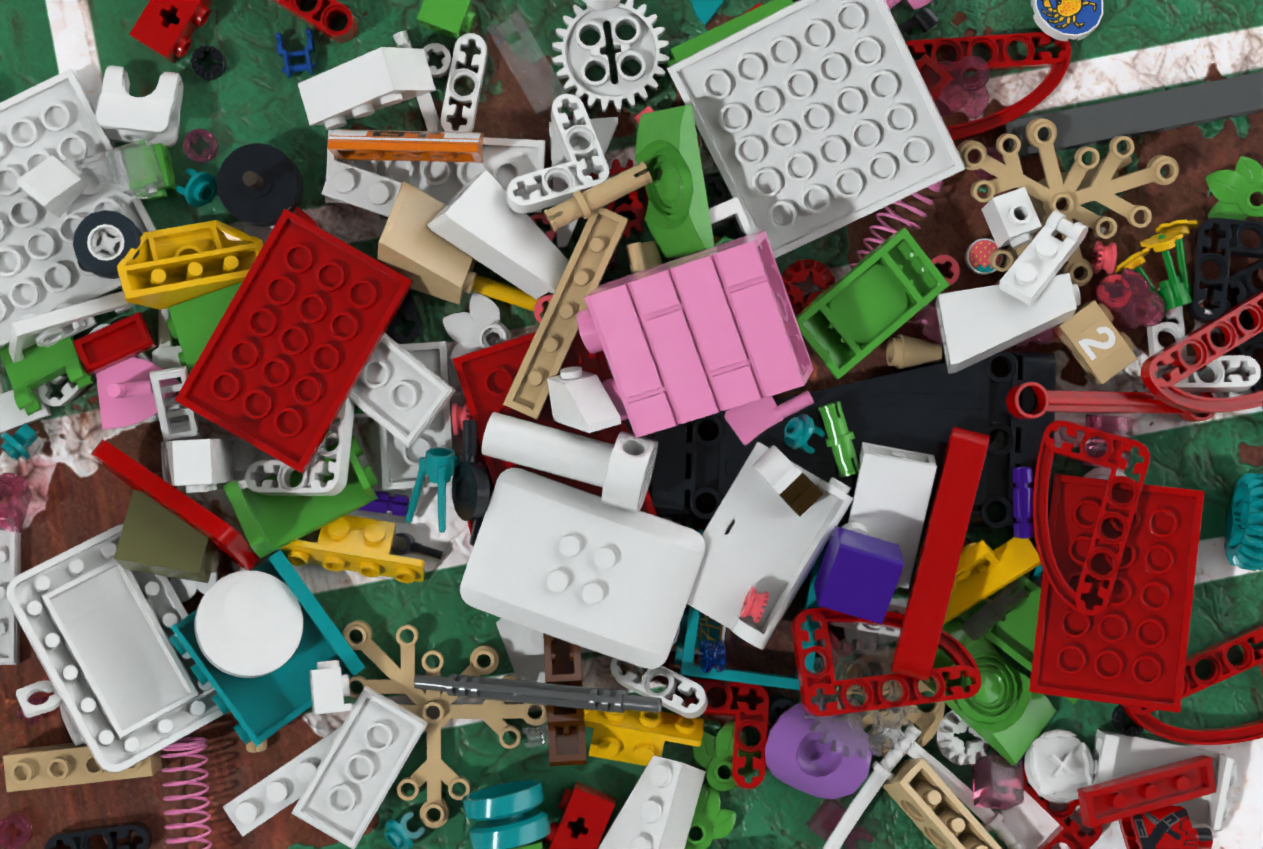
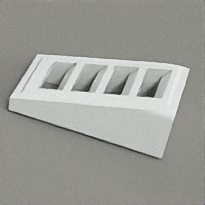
M187 366L150 372L164 442L200 435L197 413L187 407L166 411V406L180 403L175 401L176 397L163 398L165 393L181 390L189 376ZM181 377L182 383L162 387L159 380ZM189 415L187 420L169 423L168 418Z

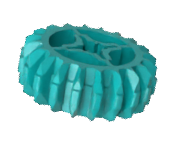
M1245 473L1237 481V485L1233 488V495L1229 498L1225 532L1223 534L1225 537V555L1230 564L1238 566L1240 569L1251 571L1263 570V473Z

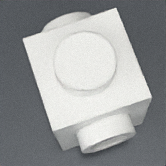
M1025 187L996 196L981 209L998 249L1010 244L1012 249L1022 247L1032 242V235L1042 227Z

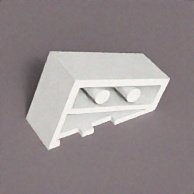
M380 47L298 83L309 125H325L326 130L347 125L346 120L366 117L374 114L376 110L436 91L425 51L419 48Z
M232 438L161 442L163 480L170 485H186V493L222 490L224 489L225 482L234 481Z
M653 755L598 849H684L706 771L682 762Z

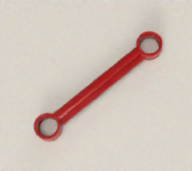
M1036 382L1015 385L1010 389L1006 398L1009 412L1015 418L1021 420L1038 418L1045 412L1178 414L1180 418L1187 422L1206 421L1215 415V413H1201V415L1196 416L1190 411L1181 410L1162 402L1151 392L1046 390L1041 384ZM1025 387L1031 389L1037 398L1036 409L1030 414L1025 413L1020 408L1018 401L1019 394ZM1198 392L1202 397L1217 398L1215 392Z

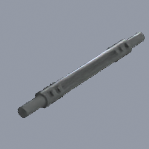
M417 674L414 679L415 689L444 691L449 696L616 713H624L625 710L660 713L662 708L661 698L627 695V692L623 690L450 674L449 677Z

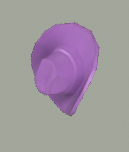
M799 703L780 715L769 732L765 745L766 767L774 777L797 790L815 797L833 800L853 794L868 777L872 753L865 733L852 720L842 714L814 717L804 710L802 703ZM816 704V705L819 706V711H822V710H823V708H822L823 705H821V704Z

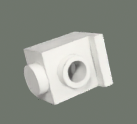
M339 660L317 662V670L309 671L313 715L352 711L351 703L344 704L343 697L350 696L348 674L341 675Z

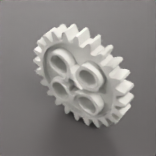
M627 0L625 5L619 2L612 9L605 11L594 9L586 4L587 9L583 11L579 6L574 5L573 10L576 17L573 19L569 16H563V21L568 27L567 30L562 28L556 29V35L563 39V42L552 43L553 50L562 53L552 58L553 64L564 66L556 75L558 79L569 78L564 85L566 92L576 88L575 96L580 99L584 96L588 97L589 109L594 106L596 101L601 102L602 112H606L609 103H614L617 112H621L623 101H627L631 108H635V96L638 95L646 101L648 100V95L645 88L658 89V84L653 77H665L666 72L658 64L667 63L669 57L659 53V51L667 49L669 42L658 40L665 33V28H653L657 21V15L654 14L646 18L644 16L647 9L646 4L641 5L636 10L633 8L634 0ZM604 22L610 23L613 49L618 52L615 54L618 75L617 84H612L609 61L607 55L604 54L606 53ZM622 25H630L635 29L636 34L628 41L621 40L616 35L617 29ZM594 30L601 38L595 45L587 46L581 42L580 37L585 31ZM628 60H634L640 64L641 71L635 76H627L621 70L622 64ZM593 65H598L605 70L606 74L602 80L593 82L585 76L587 69Z

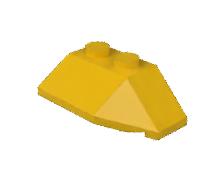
M217 220L144 232L140 237L139 247L137 249L131 248L125 258L117 265V272L125 301L162 310L243 282L264 245L263 241ZM140 250L139 255L135 259H133L136 252Z

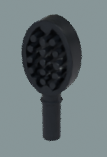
M463 420V461L459 462L455 467V473L452 478V500L455 511L462 520H479L484 517L489 505V478L486 468L478 461L477 420Z

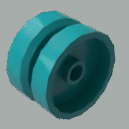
M528 779L501 783L465 795L462 798L465 816L471 820L479 821L469 830L472 849H508L529 844L549 835L551 829L548 814L539 809H534L544 800L541 781Z

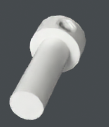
M493 412L489 418L482 441L483 455L603 487L602 503L634 512L640 511L645 500L658 449L657 440L646 437L636 438L634 434L623 431L619 433L615 444L496 412Z

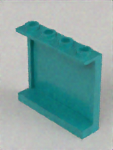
M281 550L274 553L268 560L252 570L268 573L280 579L290 588L301 606L303 633L300 643L291 658L280 668L267 675L254 678H241L229 675L213 666L199 648L194 629L197 610L177 624L170 626L174 634L169 637V640L181 656L188 652L196 664L190 667V669L202 685L210 682L217 692L211 698L223 715L231 712L236 718L238 724L233 728L244 744L247 745L252 741L256 747L312 706L309 671L317 670V662L339 660L341 675L348 674L349 679L365 668Z

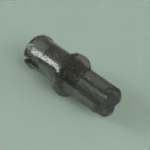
M1017 580L1011 582L993 598H986L984 600L985 604L962 624L963 631L972 640H978L999 621L1004 622L1006 620L1005 616L1024 599L1029 597L1028 592L1022 587L1017 593L1010 596L1020 586Z

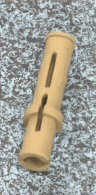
M642 161L638 165L582 193L578 190L572 193V198L544 210L553 231L555 232L557 229L581 217L587 219L592 216L591 212L647 184L653 183L650 172L646 171L645 163Z

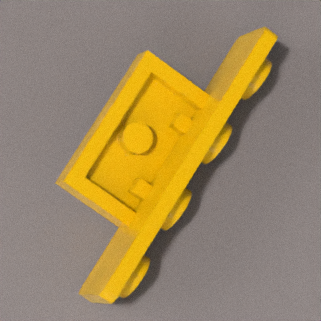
M345 515L321 527L317 543L296 540L280 548L290 564L296 566H306L307 564L323 566L325 569L333 572L348 570L359 572L361 575L371 578L378 576L391 577L402 583L423 582L425 577L424 560L391 555V547L393 546L396 533V523Z
M1014 537L995 550H992L983 540L978 543L968 544L962 548L944 624L1041 564L1039 555L1029 538L1020 539Z
M584 709L585 727L593 728L588 756L648 766L653 755L662 757L665 741L700 747L702 743L704 726L702 718H686L679 714L663 711L654 713L625 710L624 713Z

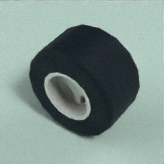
M108 210L91 213L80 222L74 232L73 248L76 258L84 268L101 278L116 279L119 278L117 265L125 258L131 248L137 249L139 247L142 233L134 222L121 213ZM140 250L136 252L133 259H135L139 255Z

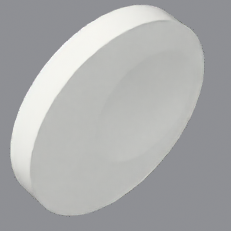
M239 571L221 578L205 593L195 615V636L203 655L217 669L241 678L260 677L280 668L294 654L303 633V614L298 599L280 579L260 571Z

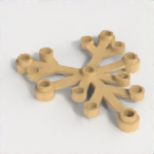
M1044 118L1033 119L1027 124L1025 138L1030 145L1038 148L1048 188L1023 175L1018 156L1021 142L1016 135L1005 133L999 136L996 141V148L1002 154L1004 164L988 156L985 146L980 142L966 140L957 147L965 169L978 170L981 168L997 177L988 181L979 179L972 184L970 192L975 200L988 202L994 197V194L1013 188L1025 187L1030 196L1042 201V209L1045 213L1041 221L1042 227L1034 233L1032 239L1045 226L1047 219L1054 210L1065 214L1066 220L1072 223L1073 219L1088 226L1098 237L1103 239L1113 237L1117 231V223L1114 219L1108 216H1098L1080 206L1091 201H1096L1126 217L1132 226L1138 228L1146 227L1152 219L1151 211L1145 206L1133 205L1115 194L1151 182L1168 185L1174 182L1179 174V166L1174 158L1166 155H1157L1149 160L1146 168L1112 179L1122 159L1129 157L1135 148L1131 138L1118 135L1110 141L1109 152L1090 186L1077 190L1088 169L1096 167L1099 163V153L1092 147L1084 146L1079 148L1075 153V162L1063 182L1053 145L1057 138V128L1052 121ZM1042 127H1046L1049 131L1048 137L1041 141L1038 138V131ZM1007 138H1011L1014 146L1010 151L1006 152L1003 149V142ZM1121 140H1125L1127 149L1123 153H1118L1117 144ZM976 149L979 152V158L971 163L968 160V153ZM1090 151L1092 153V160L1089 164H1084L1082 162V155ZM1168 164L1170 173L1166 177H1162L1160 169L1163 165ZM986 184L988 187L987 195L979 197L977 194L978 187ZM1064 197L1067 204L1064 209L1058 210L1056 202L1059 198ZM1138 210H1143V220L1136 223L1134 220L1135 213ZM1108 221L1110 228L1106 233L1102 234L1099 229L1100 224ZM1060 233L1063 242L1067 236ZM1030 243L1016 249H995L989 256L991 267L1000 272L1009 270ZM1078 246L1061 268V274L1070 273L1072 284H1077L1078 287L1087 284L1093 275L1092 265L1088 260L1082 258L1080 246ZM1000 254H1005L1007 257L1006 263L1003 266L996 265V258ZM1082 266L1084 274L1081 278L1076 279L1074 277V270ZM1000 280L997 281V282L995 283V285H999V284H1000Z
M352 621L343 630L342 636L352 650H361L390 678L365 679L359 675L353 676L349 679V697L358 699L361 694L354 693L351 690L352 681H360L363 689L367 686L379 694H406L415 704L398 705L429 722L424 731L427 729V760L410 777L403 778L397 786L399 797L409 801L418 795L420 787L427 781V800L420 809L421 821L427 827L439 828L443 826L450 814L448 803L442 799V781L448 786L449 795L455 800H462L471 790L468 779L458 776L441 758V728L450 719H482L499 735L500 744L508 749L515 748L520 743L521 732L516 726L509 725L503 718H523L525 722L535 726L541 725L547 720V705H538L542 709V715L535 718L529 714V708L537 704L504 703V701L487 699L482 704H452L458 698L457 696H449L444 691L441 693V691L426 690L425 693L422 689H415V643L419 638V632L411 624L403 625L396 633V640L401 645V668L372 640V628L365 621ZM357 629L362 632L363 639L361 642L357 643L351 640L350 633L352 630ZM404 629L411 630L414 634L413 641L405 642L401 638V632ZM480 645L475 648L470 656V665L460 675L480 676L488 675L495 671L500 659L497 650L490 645ZM433 649L424 654L422 666L426 670V675L441 676V668L445 660L440 651ZM481 654L488 655L491 659V664L487 667L480 666L477 661L478 656ZM429 655L438 656L440 660L439 666L430 667L427 664V657ZM512 674L505 675L502 678L510 680H519L517 676ZM429 706L438 707L440 716L437 718L429 717L427 708ZM506 731H513L517 735V740L513 743H508L504 740L503 734ZM457 782L463 783L466 786V792L463 794L455 793L453 785ZM404 783L413 784L415 792L411 795L405 794L402 790V785ZM431 808L438 809L441 817L437 820L430 819L428 810Z

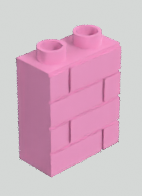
M765 229L602 284L584 297L588 308L577 313V325L586 349L591 354L604 350L613 378L604 380L602 385L618 411L621 421L629 419L636 438L804 386L814 370Z

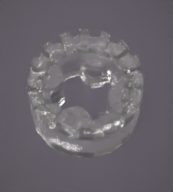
M547 722L541 724L540 727L536 725L534 728V725H529L521 729L522 734L527 736V740L524 741L525 747L549 744Z

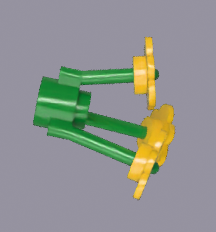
M1176 220L1171 223L1160 224L1155 229L1156 233L1160 234L1141 241V247L1146 248L1134 255H1129L1128 259L1115 268V274L1123 269L1128 274L1135 271L1149 292L1153 305L1161 303L1163 311L1191 303L1192 300L1189 293H1192L1188 281L1183 237L1189 235V230L1196 228V225H1198L1197 220ZM1176 247L1179 276L1176 275L1170 249ZM1150 248H1153L1154 252H1162L1169 278L1158 283L1160 288L1158 291L1141 267L1146 263L1144 256L1149 253Z

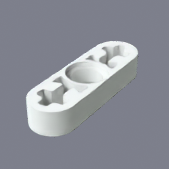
M474 33L462 35L455 43L441 114V126L445 132H472L474 128L488 57L485 41ZM470 42H475L477 49L481 51L480 55L475 54L471 63L472 68H479L478 73L465 68L457 69L458 64L466 67L467 56L461 50L463 47L468 48ZM464 76L470 77L475 83L473 92L467 96L458 95L454 90L456 80ZM452 99L462 104L472 103L470 109L463 106L462 117L467 121V124L460 125L458 131H454L453 125L448 122L449 117L455 118L458 108L456 104L450 105Z
M616 658L612 659L610 669L615 680L620 685L642 696L661 698L662 706L686 718H696L705 712L708 699L704 689L698 683L662 665L658 668L648 669L645 672L646 668L633 664L636 671L643 674L642 680L632 672H627L623 676L620 666L622 664L629 665L630 663ZM658 675L667 677L669 685L665 691L654 693L649 689V683L653 677ZM678 683L680 685L677 688L681 694L690 697L693 692L696 693L695 696L699 701L697 705L691 703L688 708L685 707L684 700L674 694Z

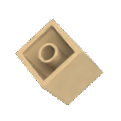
M403 182L378 242L377 261L414 281L410 289L460 305L464 292L470 294L473 289L477 273L472 271L475 263L480 262L433 232L427 226L444 208L445 204L413 185Z

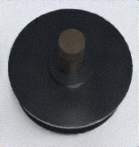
M253 143L239 147L228 155L218 173L217 188L223 205L233 216L247 224L257 227L275 226L284 209L295 213L296 207H299L301 203L303 180L298 167L287 155L271 145Z

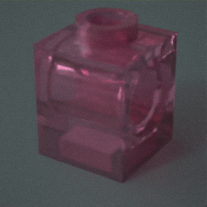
M3 473L0 475V500L7 496H13V498L6 504H0V530L21 533L32 492L26 480L14 473Z

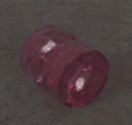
M1086 415L1085 426L1130 439L1133 433V417ZM1093 437L1090 438L1089 443L1085 444V449L1089 456L1099 458L1105 455L1107 445L1103 439ZM1131 450L1129 453H1122V458L1127 460L1126 468H1130ZM1083 462V465L1096 466Z

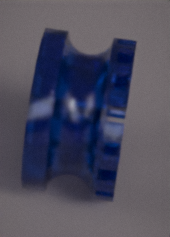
M716 639L714 643H710L709 640L701 641L699 651L703 654H699V658H703L700 660L702 671L709 673L712 668H715L716 672H723L726 665V650L723 640Z

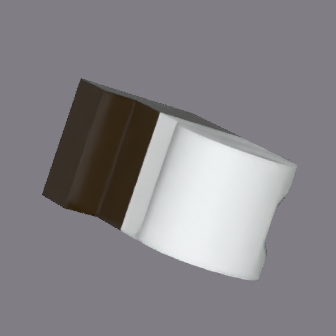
M774 445L752 465L799 517L824 494Z

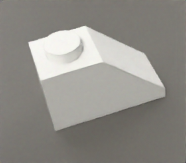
M53 155L15 182L59 218L88 186L80 178L84 171L68 158L61 163Z
M575 366L561 369L560 375L547 378L553 421L587 433L621 424V417L597 375L582 371V367Z

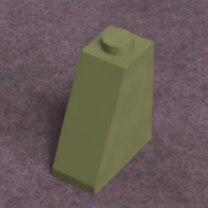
M133 490L114 560L126 570L208 583L210 574L216 571L219 562L217 548L209 538L143 492Z

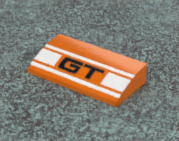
M335 129L329 137L328 150L338 160L483 163L484 134L481 132Z

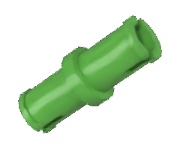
M834 401L819 406L818 410L821 413L828 435L825 441L827 447L832 448L839 470V477L856 474L860 470V465L852 443L855 437L853 431L848 430L841 401Z

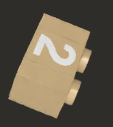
M1095 300L1086 302L1075 311L1071 319L1052 328L1093 385H1102L1138 358L1132 352L1135 350V346L1131 339L1124 332L1119 334L1111 323L1114 317L1103 303L1097 304Z

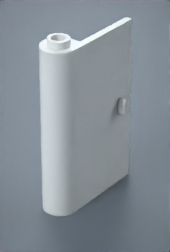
M757 441L701 535L705 542V553L687 604L731 629L734 634L746 642L763 650L829 541L834 527L839 524L854 498L847 495L851 488L832 477L829 483L793 463L824 493L799 517L752 466L770 449ZM751 586L756 587L758 593L769 592L766 607L762 606L765 611L758 624L753 622L751 616L746 618L740 617L743 602Z

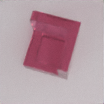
M989 755L972 765L974 806L1006 811L1024 803L1023 763L1021 760L1012 766L1003 756Z

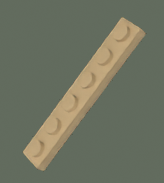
M603 207L591 212L592 216L587 220L503 405L538 420L549 396L547 378L559 374L579 331L577 313L588 308L584 297L600 285L629 222V219Z

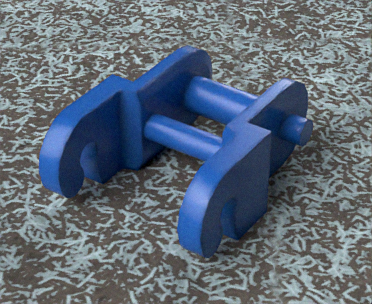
M306 28L308 46L304 47V50L287 52L284 49L281 32L276 33L278 55L284 57L285 67L282 68V73H286L287 78H291L293 72L308 70L310 75H313V68H316V63H312L311 53L315 52L311 28ZM306 56V63L290 65L289 57Z

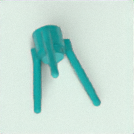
M443 447L430 448L426 451V457H419V471L408 507L407 523L413 521L425 476L428 475L430 482L438 484L439 532L444 533L446 531V483L451 481V476L455 473V467L460 462V457L455 456L454 450Z

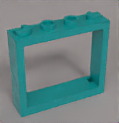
M698 529V532L702 535L705 529ZM827 545L808 574L803 611L812 608H822L817 604L813 584ZM688 605V608H685L680 621V629H685L684 643L676 644L674 660L675 665H681L680 675L800 690L797 666L795 677L693 663L700 611ZM806 616V622L801 624V630L808 631L810 640L808 643H802L803 649L817 646V641L813 642L812 631L818 629V623L811 622L810 616ZM816 652L809 653L805 659V666L811 673H813Z

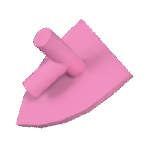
M131 357L96 373L102 430L138 424L157 414L150 372L164 370V368L151 361ZM176 378L159 380L161 387L181 383ZM176 392L165 393L163 398L174 397Z

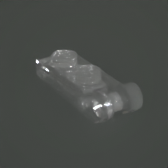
M516 10L508 15L509 19L500 25L494 23L486 29L536 115H539L551 108L553 101L558 96L567 93L519 11ZM517 31L521 39L509 45L505 38Z

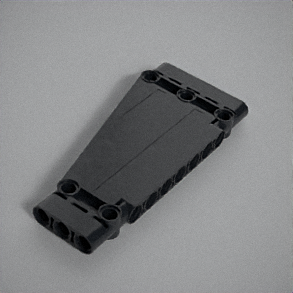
M1003 350L956 373L948 374L945 362L812 391L809 393L814 400V404L784 418L782 422L763 432L747 446L742 444L725 420L724 415L728 410L693 420L691 422V442H686L687 423H681L677 426L653 433V440L658 441V449L652 473L651 499L657 517L711 519L757 441L768 448H771L773 445L776 446L791 462L829 483L832 477L851 488L847 495L853 498L859 472L850 476L839 477V470L832 448L827 447L825 441L828 435L821 413L818 410L819 406L840 400L848 430L853 431L855 437L852 443L859 465V453L862 442L934 455L937 469L923 528L927 527L953 426L989 435L994 429L1000 430L1004 435V444L999 449H993L988 444L967 529H974V527L1014 528L1016 518H1013V488H1015V483H1013L1012 471L1015 467H1030L1033 470V482L1030 483V488H1034L1035 471L1041 441L1046 427L1054 422L1055 412H1045L1041 417L1034 419H1017L1009 412L1006 398L1012 387L1027 382H1036L1041 384L1046 390H1055V354L1051 352ZM996 357L1003 359L1006 363V372L1001 377L995 376L990 368L992 360ZM1025 387L1020 392L1018 401L1020 408L1025 413L1030 414L1036 409L1037 398L1031 389ZM797 395L775 399L774 401L778 406ZM807 414L813 419L814 425L821 428L825 433L823 437L813 433L808 439V445L815 449L813 454L807 453L800 448L792 449L785 444V426L789 420L798 415ZM704 420H711L718 427L717 436L711 441H705L698 435V426ZM1050 432L1049 437L1054 439V433ZM686 453H690V478H685ZM1053 461L1048 489V524L1052 498ZM685 490H689V513H684ZM708 492L715 497V507L710 512H700L696 508V498L701 493ZM997 501L1002 507V515L996 521H990L986 515V509L990 503ZM852 502L838 525L848 523Z

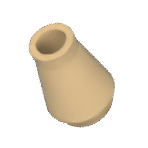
M898 334L897 337H890L886 347L887 364L895 366L897 370L929 364H940L942 359L941 343L929 342Z

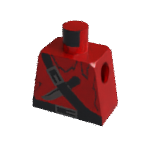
M1170 805L1118 820L1126 849L1212 848L1213 837L1209 828H1193L1188 812L1182 806Z

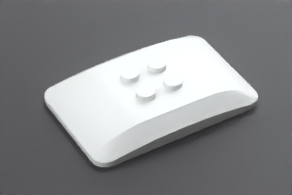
M510 468L503 471L496 481L461 581L460 594L464 602L471 607L643 668L654 669L664 664L669 656L705 553V542L701 534L689 527L643 511L634 512L602 503V497L521 468Z
M124 524L117 525L17 575L10 581L6 591L7 600L55 690L61 697L69 715L98 765L109 773H118L126 770L223 715L211 698L217 692L210 682L204 685L200 683L190 667L196 664L188 652L181 656L169 640V637L174 634L170 626L177 624L187 617L188 614L167 576L126 570L114 560Z

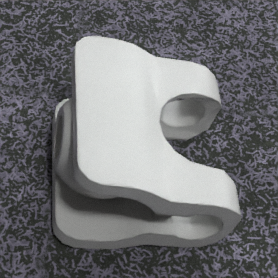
M108 66L105 70L95 118L96 122L105 128V133L110 141L139 145L162 143L168 148L174 146L178 140L184 90L180 74L164 72L159 78L156 89L150 95L134 97L129 94L130 81L124 67Z

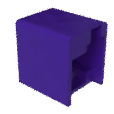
M835 526L813 584L818 606L882 624L904 567V560L899 545Z

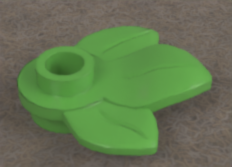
M1241 156L1235 171L1219 170L1206 176L1209 190L1219 200L1210 210L1207 216L1208 219L1245 220L1247 217H1263V204L1254 206L1250 202V196L1254 193H1260L1263 196V168L1257 161Z
M734 720L725 724L718 731L716 737L703 731L701 746H692L694 760L706 769L707 782L717 791H730L736 787L731 775ZM743 728L740 732V740L747 746V737ZM738 751V757L746 756L745 767L738 770V775L748 776L753 774L755 771L751 767L752 758L754 756L760 759V753L747 754ZM725 766L730 770V777L728 779H721L719 777V767Z
M708 782L702 784L690 829L699 828L702 831V838L699 841H693L688 834L684 849H707L711 845L712 840L726 837L735 825L736 812L720 809V794Z

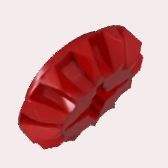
M814 259L798 260L789 265L781 275L793 312L796 315H799L822 292L810 293L806 303H803V290L793 286L792 283H804L806 278L809 277V273H812V285L822 289V292L835 284V278L828 266Z

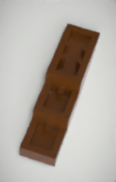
M543 633L545 683L583 687L581 646ZM547 706L550 766L587 764L584 709Z

